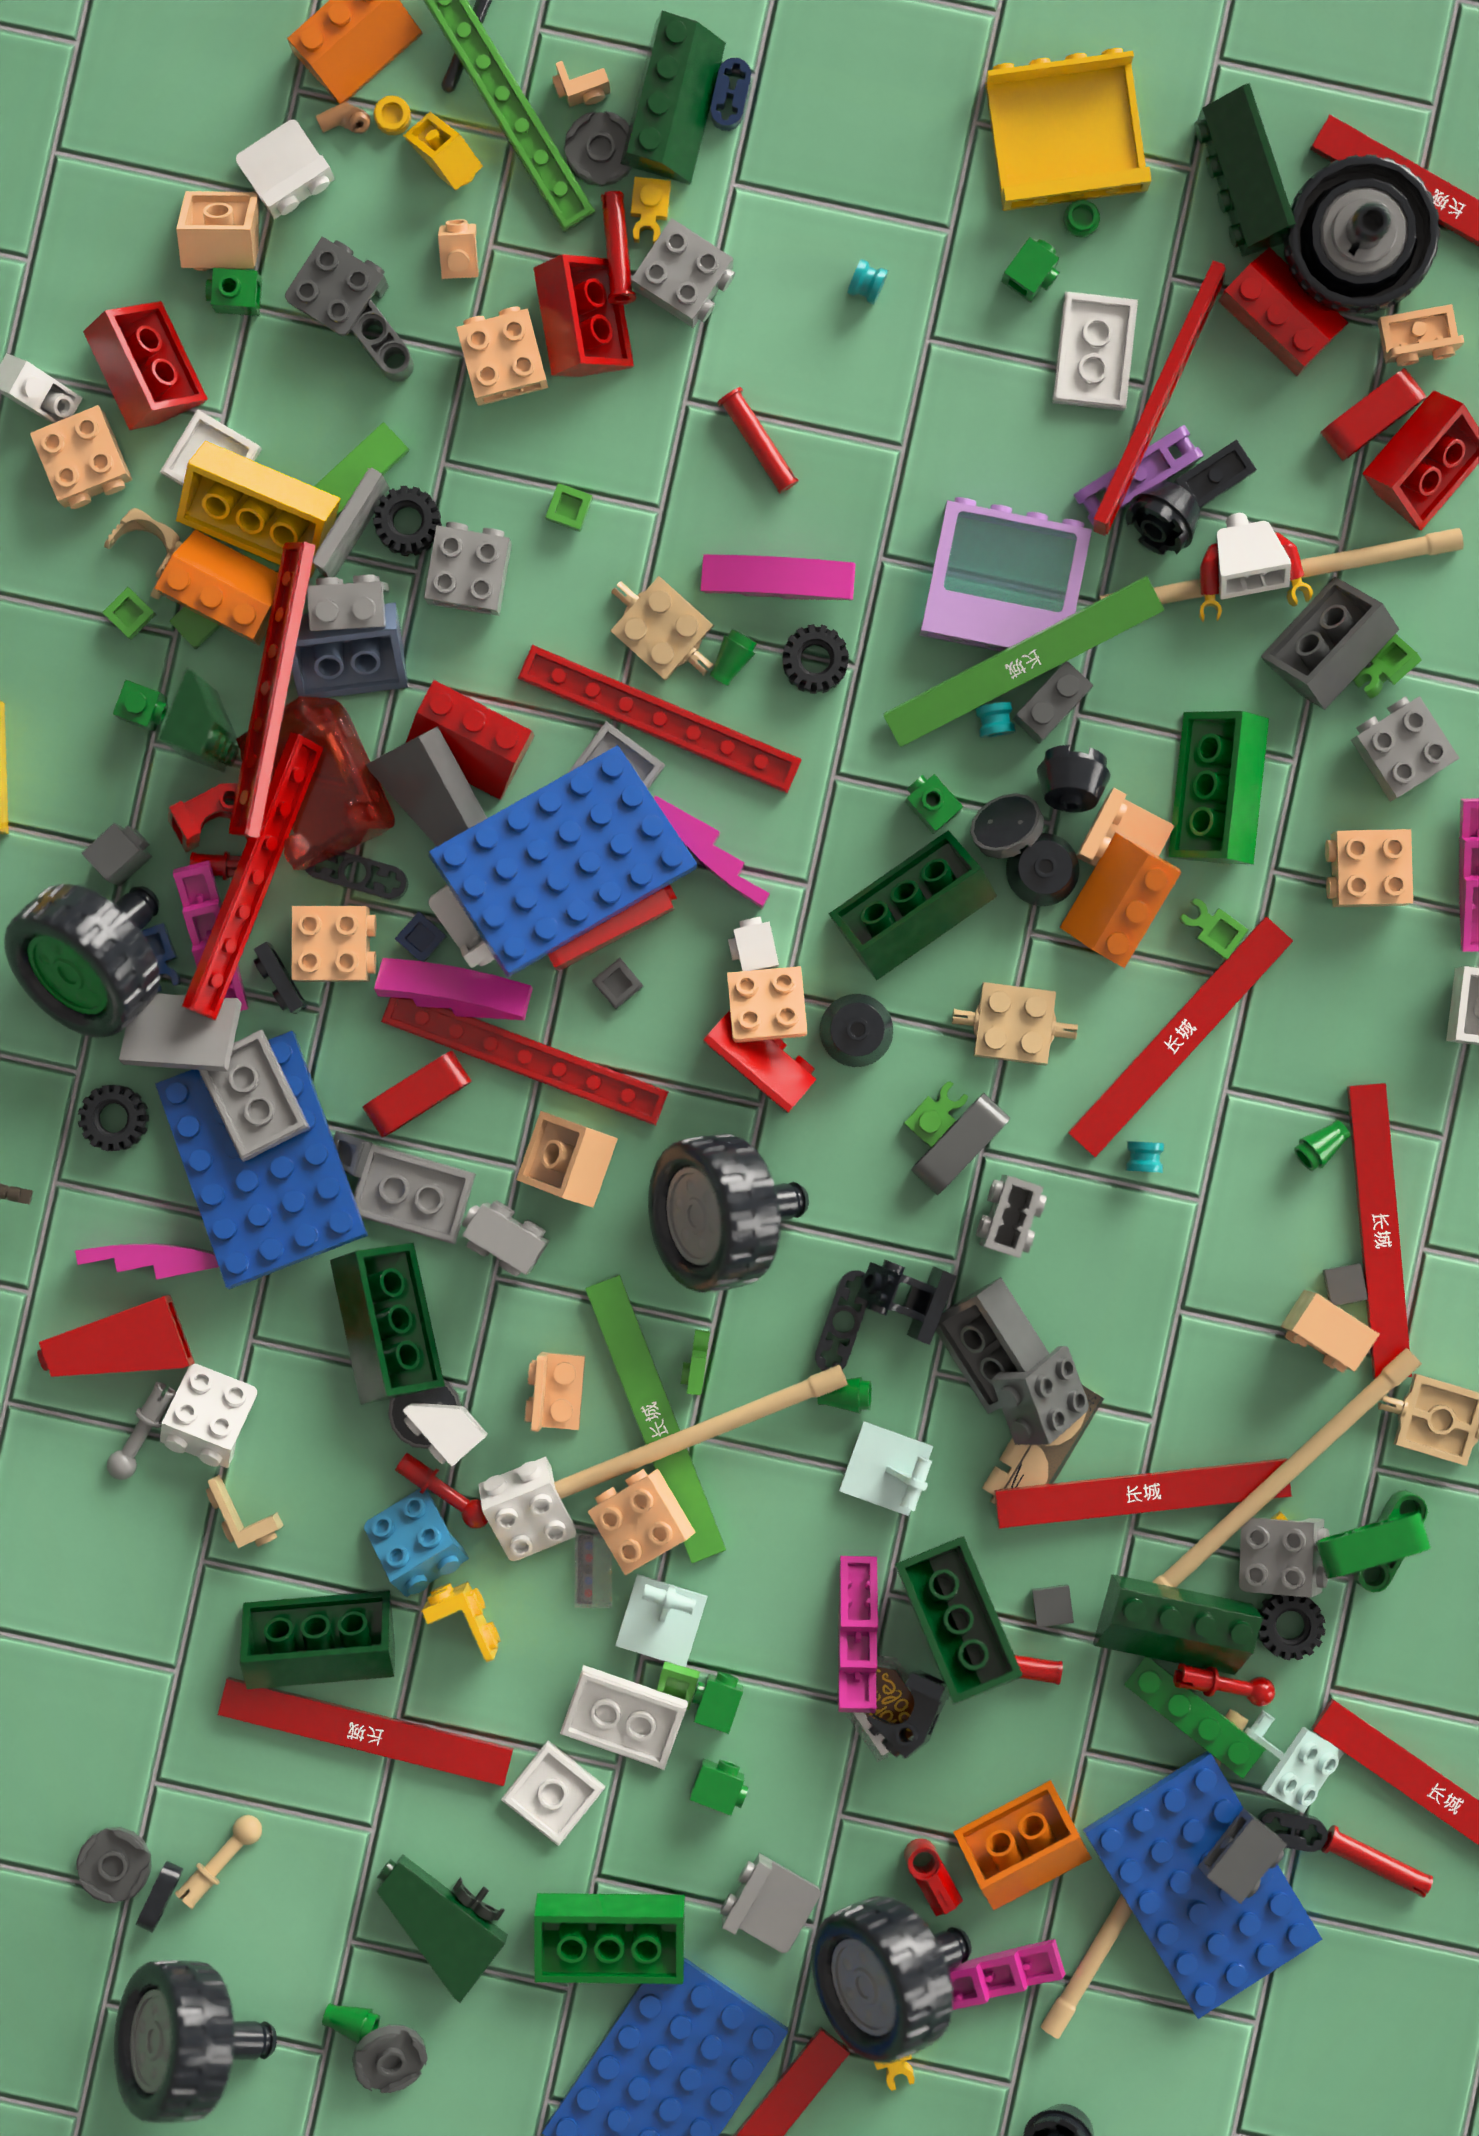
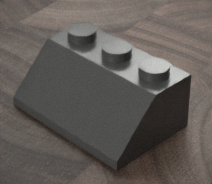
M1334 577L1260 657L1301 696L1325 710L1400 629L1383 603Z
M1001 1277L943 1311L936 1328L940 1339L988 1414L1001 1408L991 1380L999 1372H1028L1049 1354Z

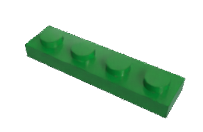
M1145 1657L1124 1684L1242 1779L1266 1750L1191 1689L1175 1687L1173 1675L1150 1657Z

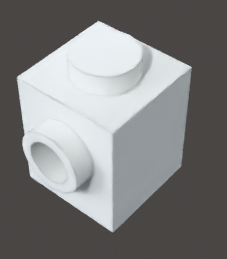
M761 917L739 921L740 928L733 929L735 938L728 939L732 961L740 959L742 971L779 967L770 921L762 923Z

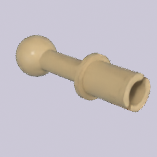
M244 1815L238 1818L233 1825V1836L206 1866L197 1863L196 1867L198 1869L175 1892L176 1896L179 1899L182 1898V1902L193 1909L195 1904L214 1884L218 1885L220 1883L216 1878L217 1874L243 1845H251L259 1840L262 1834L260 1821L251 1815Z

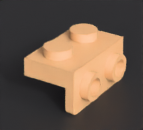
M1452 304L1384 316L1378 319L1385 364L1397 362L1399 367L1408 366L1419 362V357L1433 355L1434 360L1446 359L1454 356L1455 351L1464 344L1463 335L1458 336Z

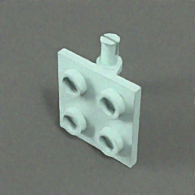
M863 1421L839 1491L909 1516L910 1510H916L921 1491H926L928 1486L925 1480L932 1463L929 1457L933 1446Z
M637 1574L615 1646L686 1667L708 1596Z
M1262 1710L1252 1727L1247 1726L1244 1732L1279 1758L1280 1761L1261 1789L1304 1813L1307 1807L1317 1798L1318 1791L1328 1776L1337 1768L1344 1752L1305 1727L1301 1728L1285 1753L1263 1737L1275 1718Z

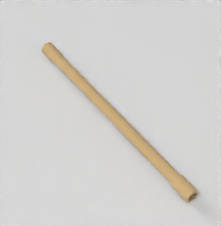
M1460 528L1429 533L1423 537L1301 559L1304 576L1301 578L1421 555H1437L1463 550V535ZM1200 579L1153 587L1161 604L1204 597V595H1201ZM1111 594L1101 595V596H1099V600H1101V599H1103V598H1105V597H1107V596H1109V595H1111Z
M1405 1348L1382 1370L1377 1378L1164 1574L1156 1577L1152 1583L1176 1588L1392 1388L1400 1385L1422 1363L1408 1348Z
M839 1364L812 1375L805 1381L555 1481V1489L559 1497L563 1499L812 1397H820L847 1386V1380Z
M1229 1709L1225 1716L1241 1730H1244L1249 1721L1232 1709ZM1213 1756L1217 1765L1220 1766L1222 1762ZM1122 1894L1063 1993L1056 1999L1040 2026L1046 2033L1057 2039L1061 2037L1076 2011L1077 2004L1132 1914Z

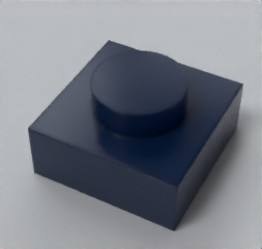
M418 912L395 937V940L416 959L425 962L447 936L422 913Z

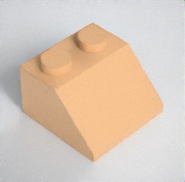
M186 191L176 228L181 268H193L197 271H206L211 268L255 269L259 250L258 194L256 192Z
M540 1111L516 1180L563 1199L594 1208L618 1138Z

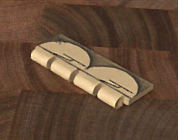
M1082 1385L1089 1404L1088 1411L1050 1445H1015L1012 1438L999 1459L1010 1466L1009 1471L1005 1472L995 1466L982 1487L985 1491L994 1495L990 1502L996 1505L994 1490L1053 1484L1104 1398Z

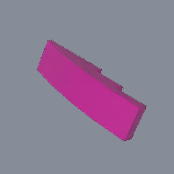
M703 554L701 591L704 593L741 594L756 597H781L792 600H853L856 564L854 562L791 557Z
M655 795V801L691 854L728 887L763 909L770 893L739 876L745 866V862L715 846L720 836V831Z
M1479 798L1461 799L1459 906L1461 950L1463 952H1479Z
M210 861L173 870L174 880L183 906L182 913L193 946L192 953L196 966L199 964L222 906ZM237 965L225 998L239 999L242 1003L241 1011L248 1009V1003L239 966Z
M382 958L374 986L378 997L413 999L416 1006L451 1008L454 1015L460 1017L525 1020L533 990L531 985L488 973L449 965L393 958Z
M117 1244L75 1250L78 1265L111 1258L115 1260L117 1272L153 1265L156 1280L219 1267L214 1252L195 1247L167 1244Z
M840 1556L838 1712H876L878 1580L877 1557Z
M1047 1940L968 1960L949 1969L953 1989L952 2010L984 2004L993 1997L1023 1992L1028 1986L1063 1979L1066 1974L1056 1940Z

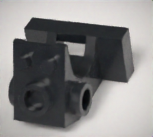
M884 1259L883 1265L880 1266L870 1262L857 1296L867 1300L866 1308L887 1316L888 1310H893L913 1318L907 1335L930 1345L957 1276L933 1266L929 1279L925 1283L904 1275L905 1267ZM903 1282L911 1286L904 1304L900 1305L893 1301L900 1283Z
M921 1670L911 1672L905 1685L912 1692L915 1702L913 1712L908 1720L897 1724L874 1714L872 1716L868 1715L867 1718L872 1724L868 1729L870 1733L874 1736L881 1733L885 1737L881 1741L882 1744L896 1758L900 1754L905 1759L911 1757L929 1741L945 1701L950 1697L943 1680ZM907 1728H910L913 1732L912 1740L906 1737L905 1732Z

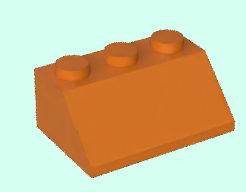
M329 0L294 31L287 40L293 54L339 104L347 102L421 36L422 31L400 0Z
M194 530L170 557L155 589L162 596L260 646L268 630L278 572Z
M1115 832L1102 858L1097 862L1060 928L1091 950L1125 968L1179 878L1181 870Z
M1051 1780L953 1832L980 1889L993 1911L1092 1859Z

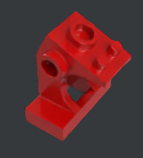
M221 783L184 803L181 800L169 806L168 822L186 853L199 846L201 831L210 820L219 817L231 820L233 805H227L225 802H234L238 783Z

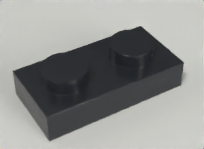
M1236 439L1175 479L1174 483L1186 489L1195 498L1199 508H1202L1255 473L1257 469Z
M265 942L254 948L258 958L253 960L254 964L264 979L270 976L277 989L272 991V994L283 1011L288 1008L294 1014L307 1008L308 1005L272 944Z

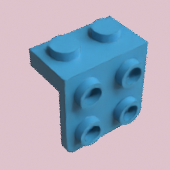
M421 1489L416 1490L372 1517L364 1525L365 1532L390 1583L406 1598L411 1594H418L424 1591L429 1583L442 1575L453 1573L459 1568L460 1564L469 1559L463 1546L450 1534L430 1493L425 1490L421 1494Z

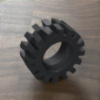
M407 485L400 486L401 489L399 490L393 488L389 490L390 494L386 497L382 495L379 499V506H375V518H373L375 531L381 542L395 554L398 552L402 556H408V554L420 555V551L424 549L428 551L432 548L431 544L434 541L436 525L442 526L439 509L430 495L422 492L420 488L413 486V489H410ZM403 508H413L421 514L422 522L420 528L410 535L401 534L394 527V517Z
M811 624L807 628H799L794 635L789 637L783 650V670L785 675L788 676L789 682L792 685L795 684L799 690L803 692L804 690L809 691L810 694H816L821 691L825 693L830 688H835L841 679L844 678L848 667L849 653L844 639L838 636L837 631L834 629L831 631L825 625L817 627L815 624ZM810 646H821L830 656L828 667L820 673L809 672L802 665L801 655Z
M105 1085L91 1091V1095L84 1098L82 1101L84 1105L78 1111V1115H81V1121H78V1125L84 1131L81 1133L83 1137L88 1139L92 1146L99 1147L105 1151L126 1150L131 1148L133 1144H137L141 1140L142 1134L146 1133L148 1129L146 1122H149V1115L146 1114L148 1107L146 1103L142 1102V1097L138 1093L133 1092L131 1088L120 1085ZM113 1103L122 1106L127 1113L125 1127L115 1133L105 1130L100 1122L102 1110L107 1105Z
M1271 1594L1272 1598L1269 1600L1265 1598L1262 1602L1263 1607L1261 1610H1257L1263 1618L1258 1638L1273 1655L1280 1656L1284 1660H1291V1658L1301 1660L1305 1654L1312 1655L1314 1647H1320L1322 1644L1320 1638L1322 1635L1325 1636L1326 1631L1323 1627L1325 1618L1321 1614V1609L1309 1597ZM1287 1611L1299 1613L1304 1621L1303 1631L1293 1639L1281 1637L1276 1629L1279 1616Z

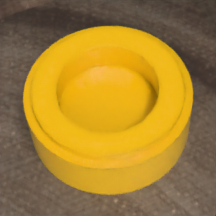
M386 96L376 104L374 119L378 128L383 133L395 136L402 134L408 129L411 123V112L408 104L402 98Z

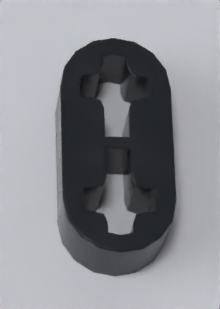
M1268 1808L1257 1817L1264 1825L1265 1823H1272L1273 1817H1277L1280 1825L1288 1827V1831L1275 1830L1274 1832L1287 1844L1286 1848L1315 1852L1320 1850L1327 1842L1328 1832L1325 1825L1312 1815ZM1313 1824L1314 1829L1319 1835L1318 1837H1312L1310 1842H1306L1302 1834L1295 1833V1829L1308 1830L1309 1825Z
M166 1861L136 1922L137 1926L152 1933L154 1932L184 1868Z

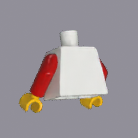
M1235 513L1226 519L1227 528L1217 531L1216 543L1208 547L1200 565L1201 595H1204L1205 599L1199 610L1201 621L1204 622V609L1208 606H1212L1217 610L1216 618L1217 621L1219 620L1222 608L1219 602L1216 601V594H1219L1221 600L1286 588L1290 586V580L1292 588L1287 592L1288 603L1293 607L1298 605V600L1295 596L1296 590L1303 592L1306 603L1310 601L1313 590L1310 585L1302 582L1301 577L1304 576V571L1296 545L1279 532H1274L1269 522L1249 523L1247 516L1243 513Z

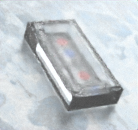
M576 1532L575 1608H612V1552L600 1532Z

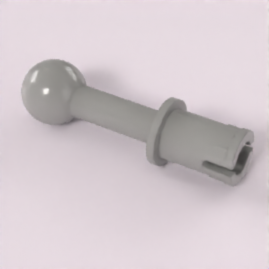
M161 1382L155 1383L154 1389L143 1407L138 1408L135 1412L140 1420L122 1450L111 1454L107 1461V1470L112 1477L124 1480L134 1474L137 1467L135 1456L152 1427H161L162 1417L176 1394L174 1389L169 1387L164 1397H162L161 1394L166 1384Z

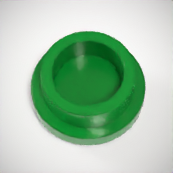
M1076 200L1066 208L1063 223L1070 234L1076 237H1087L1098 228L1100 213L1092 202Z

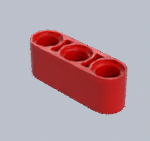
M1403 368L1331 422L1320 433L1343 462L1427 398V395L1407 369Z
M453 1050L378 1095L362 1106L381 1138H384L464 1088L472 1080Z

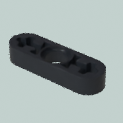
M322 845L311 847L303 857L305 871L313 878L387 900L401 898L408 889L407 876L401 869L392 865ZM322 852L326 853V860L338 864V857H343L344 860L338 869L339 878H332L336 871L330 868L322 867L320 873L315 872L316 866L311 863L312 858H319ZM354 862L363 864L366 869V876L359 883L349 882L345 875L346 868ZM373 867L380 868L376 873L380 877L389 878L391 873H396V880L401 882L399 889L393 888L391 893H386V886L378 882H374V889L367 888L373 878Z
M848 1271L840 1279L815 1351L816 1363L822 1371L839 1364L843 1370L847 1365L868 1301L858 1297V1293L856 1294L854 1303L861 1304L859 1311H856L849 1305H838L840 1297L848 1301L850 1289L845 1287L847 1280L854 1281L856 1276L863 1279L866 1274L863 1271ZM840 1311H848L854 1317V1326L847 1332H839L833 1326V1318ZM828 1332H831L838 1338H849L847 1346L841 1342L839 1343L837 1354L842 1356V1360L840 1362H833L831 1367L825 1365L826 1359L821 1356L822 1351H829L833 1344L832 1339H826Z

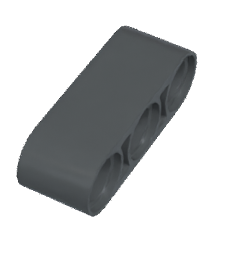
M370 300L351 329V332L384 376L394 382L404 381L412 374L414 369L413 359L406 345L372 300ZM372 325L381 326L383 332L379 338L370 340L364 337L368 327ZM394 354H400L405 357L404 364L397 369H391L386 366L388 358Z
M983 1093L942 1135L933 1147L920 1158L911 1171L936 1195H939L1006 1125L1010 1117Z

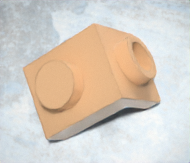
M563 61L555 63L557 75L552 76V80L558 97L562 98L565 96L569 108L581 103H585V105L596 104L605 99L606 94L611 93L609 80L604 68L569 80Z
M454 219L447 221L446 225L439 227L438 242L442 279L478 277L476 224H468V221L463 219Z

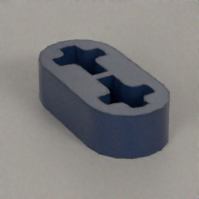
M740 58L725 60L718 71L711 102V120L718 129L723 131L736 129L741 124L751 84V70L749 65ZM733 69L740 70V76L744 79H738L735 90H730V79L725 74H732ZM727 98L733 99L732 111L737 114H732L728 120L722 119L721 112L717 110L725 108Z

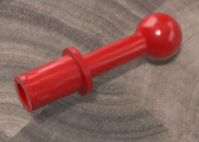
M408 1452L404 1455L395 1471L421 1489V1494L426 1489L436 1494L460 1511L464 1523L470 1528H482L488 1523L482 1511L480 1499H467L436 1477L439 1469L432 1470Z
M1181 1663L1177 1666L1179 1670H1175L1173 1675L1175 1687L1202 1691L1208 1697L1213 1696L1216 1691L1247 1696V1699L1253 1705L1259 1707L1270 1704L1275 1697V1687L1265 1677H1255L1248 1682L1219 1676L1218 1670L1215 1667L1202 1669Z

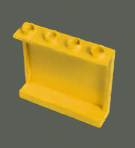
M1111 48L1097 56L1087 57L1085 53H1075L1066 56L1065 60L1053 62L1049 58H1038L1030 61L1029 65L1014 67L1013 63H1002L987 71L985 87L1003 211L1146 192L1152 180L1150 166L1146 167L1131 65L1134 57L1133 51L1123 52L1122 48Z

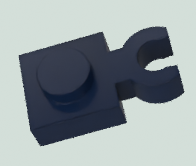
M161 923L142 930L141 932L148 940L156 956L160 978L168 974L174 986L180 985L179 974L170 968L168 964L169 961L177 959V955L166 925ZM159 983L158 992H161L162 988Z

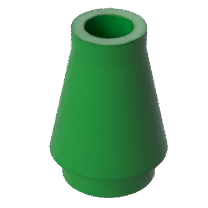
M732 629L728 636L724 635L710 676L729 686L732 679L756 654L753 650L757 643Z
M1336 1120L1332 1124L1299 1139V1145L1294 1148V1151L1300 1162L1310 1171H1314L1317 1167L1322 1169L1351 1135L1346 1126L1341 1121Z
M862 1377L846 1379L847 1386L817 1397L818 1405H827L861 1414L862 1410H870L872 1384L871 1381H863Z
M331 2003L326 2007L322 2019L323 2026L335 2030L357 2044L364 2036L378 2029L380 2023V2015L373 2013L371 2008L337 2006Z

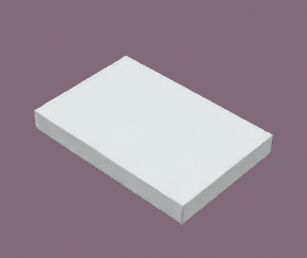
M1065 292L1052 403L1125 411L1138 300Z
M583 1665L560 1734L665 1770L688 1701Z

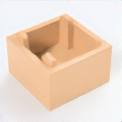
M1308 1290L1302 1292L1280 1326L1287 1331L1285 1334L1287 1340L1302 1347H1306L1308 1344L1325 1356L1322 1360L1325 1365L1332 1369L1335 1368L1340 1372H1345L1346 1369L1355 1372L1379 1336V1333L1318 1293Z

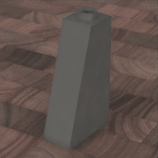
M438 726L366 764L372 775L436 846L487 819Z

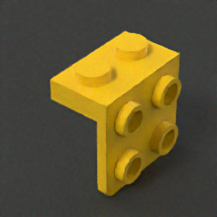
M465 1582L452 1588L451 1583H448L431 1591V1595L427 1597L428 1600L422 1609L427 1624L462 1609L485 1661L490 1662L494 1660L498 1650V1643L501 1642L494 1623L492 1621L487 1623L484 1618L482 1609L486 1608L479 1589H472L469 1582Z

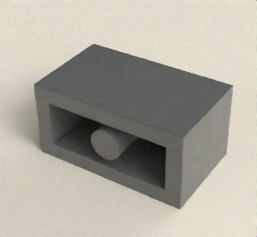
M1066 661L1013 718V721L1040 744L1094 685Z
M115 823L81 853L106 881L121 886L152 857L146 850L150 845L149 842L135 828L132 829L129 825L123 828Z
M1243 1809L1198 1865V1868L1208 1879L1241 1904L1245 1898H1250L1256 1893L1261 1884L1260 1879L1267 1870L1278 1865L1283 1858L1284 1849L1287 1844L1246 1809Z

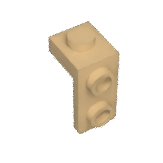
M217 1475L208 1480L210 1488L206 1489L208 1499L214 1509L220 1508L225 1519L222 1522V1528L230 1543L235 1541L237 1547L240 1548L255 1541L257 1547L277 1538L275 1531L284 1526L278 1512L244 1527L221 1476Z

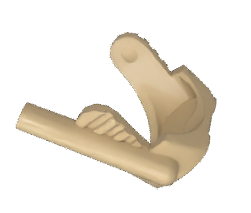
M132 508L120 520V525H117L116 529L112 530V534H109L104 547L112 548L122 535L131 531H146L157 536L167 551V555L155 576L158 578L157 584L170 557L181 546L182 542H180L179 535L173 529L152 519L145 512ZM154 586L150 596L159 600L161 594Z

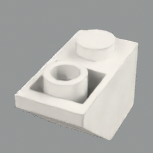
M6 353L0 364V393L51 423L74 415L83 399L26 360Z
M411 1403L403 1410L407 1415L404 1422L417 1436L423 1433L431 1443L428 1449L441 1464L447 1461L451 1467L488 1434L464 1406Z

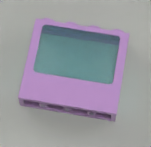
M956 497L954 502L947 500L919 636L1001 652L1076 612L1092 529L1084 528V523L1078 520L1063 519L1062 523L1048 521L1047 515L1038 512H1027L1026 516L1013 514L1012 508L1003 505L993 504L988 509L976 506V501L968 498Z

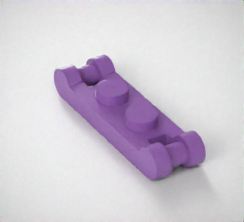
M1185 425L1177 428L1148 447L1120 509L1130 504L1134 496L1160 482L1168 480L1204 457L1200 448H1195L1188 438L1191 434ZM1175 445L1182 454L1176 460L1168 450ZM1117 467L1074 494L1079 505L1084 504L1090 515L1087 517L1092 525L1095 514L1100 506V502L1095 495L1102 490L1106 493Z

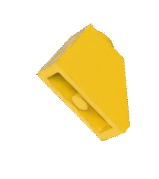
M432 112L425 115L403 135L433 171L454 190L471 182L475 174L483 167L463 137Z

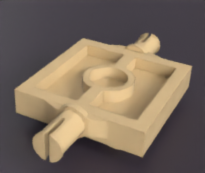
M660 576L655 579L646 591L638 595L632 592L622 581L617 586L627 596H624L614 587L611 593L627 606L623 617L610 630L617 638L665 681L679 666L687 662L693 665L703 676L708 673L698 663L700 660L709 669L714 665L698 651L702 639L714 627L708 619Z
M986 982L982 984L980 1003L975 1012L953 1009L952 1024L973 1026L976 1038L975 1057L1045 1066L1048 1064L1050 1044L1054 1037L1076 1040V1031L1078 1030V1024L1056 1022L1054 1013L1056 991Z
M1414 1373L1409 1391L1403 1401L1385 1395L1381 1401L1393 1404V1406L1378 1403L1379 1410L1398 1414L1399 1425L1393 1444L1467 1466L1472 1448L1479 1440V1392Z

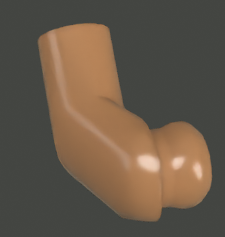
M349 103L339 104L315 116L323 133L340 125L354 133L361 134L366 132L370 126V116L367 112Z

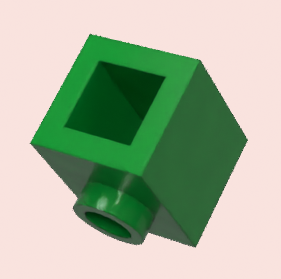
M1029 237L1005 270L1001 282L1031 303L1041 288L1048 291L1060 273L1055 269L1059 261V257L1055 255L1056 250L1044 240L1038 239V241H1035Z
M213 268L212 279H207L206 301L211 302L212 308L218 314L260 316L262 279L256 270Z
M125 679L113 715L120 720L155 732L157 725H161L168 709V704H166L167 697L158 691Z
M935 774L928 780L922 775L906 789L911 794L906 798V804L933 834L963 809L962 804Z
M718 1672L717 1676L708 1674L706 1683L699 1681L692 1699V1703L698 1705L694 1715V1722L729 1734L743 1694V1686L737 1684L739 1679L727 1673Z
M703 1758L690 1791L689 1800L731 1816L735 1806L742 1807L748 1791V1787L743 1785L744 1774L739 1772V1766L731 1762L719 1760L717 1764Z

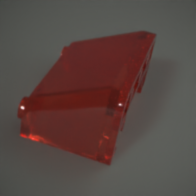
M299 696L284 706L270 780H272L290 732L300 734L323 747L318 764L293 824L294 834L287 837L284 841V855L292 865L293 870H305L382 835L394 827L395 817L380 782L366 766L370 760L344 706L332 698ZM248 731L236 739L241 750V759H243Z

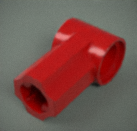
M923 1838L912 1840L907 1844L904 1850L907 1867L935 1916L946 1915L956 1909L963 1902V1898L940 1859L935 1846L931 1841ZM927 1852L932 1855L930 1862L925 1866L913 1864L915 1856L919 1853Z

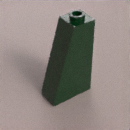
M402 1854L396 1863L390 1859L377 1876L382 1882L376 1892L453 1998L461 2003L505 1945L508 1934L491 1921L478 1916L471 1908L464 1906L452 1891Z

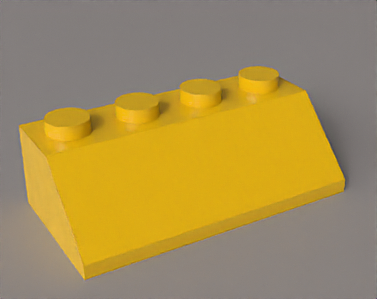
M204 441L187 464L176 521L280 565L283 547L286 542H307L316 545L314 555L316 554L335 523L341 498ZM313 563L311 566L309 578L313 576L316 569Z

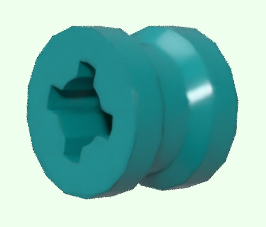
M861 259L854 272L847 294L864 296L868 303L874 305L882 290L888 270L872 268L868 261Z
M1011 702L987 704L975 709L976 716L981 719L980 738L998 737L1016 732L1015 724L1010 721V713L1013 710Z
M1127 1141V1149L1131 1153L1130 1160L1126 1163V1171L1163 1173L1160 1154L1164 1151V1143Z

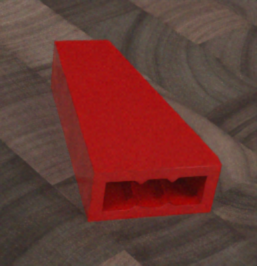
M671 885L664 887L548 954L554 968L559 972L675 910L671 901L677 899Z
M171 1295L157 1298L39 1342L41 1349L37 1351L41 1367L44 1371L49 1370L51 1377L180 1369L195 1364Z

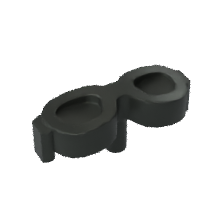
M460 1877L453 1887L458 1900L464 1906L474 1910L478 1916L490 1921L498 1920L505 1909L500 1908L498 1910L482 1902L489 1890L483 1886L475 1897L462 1884L463 1880Z

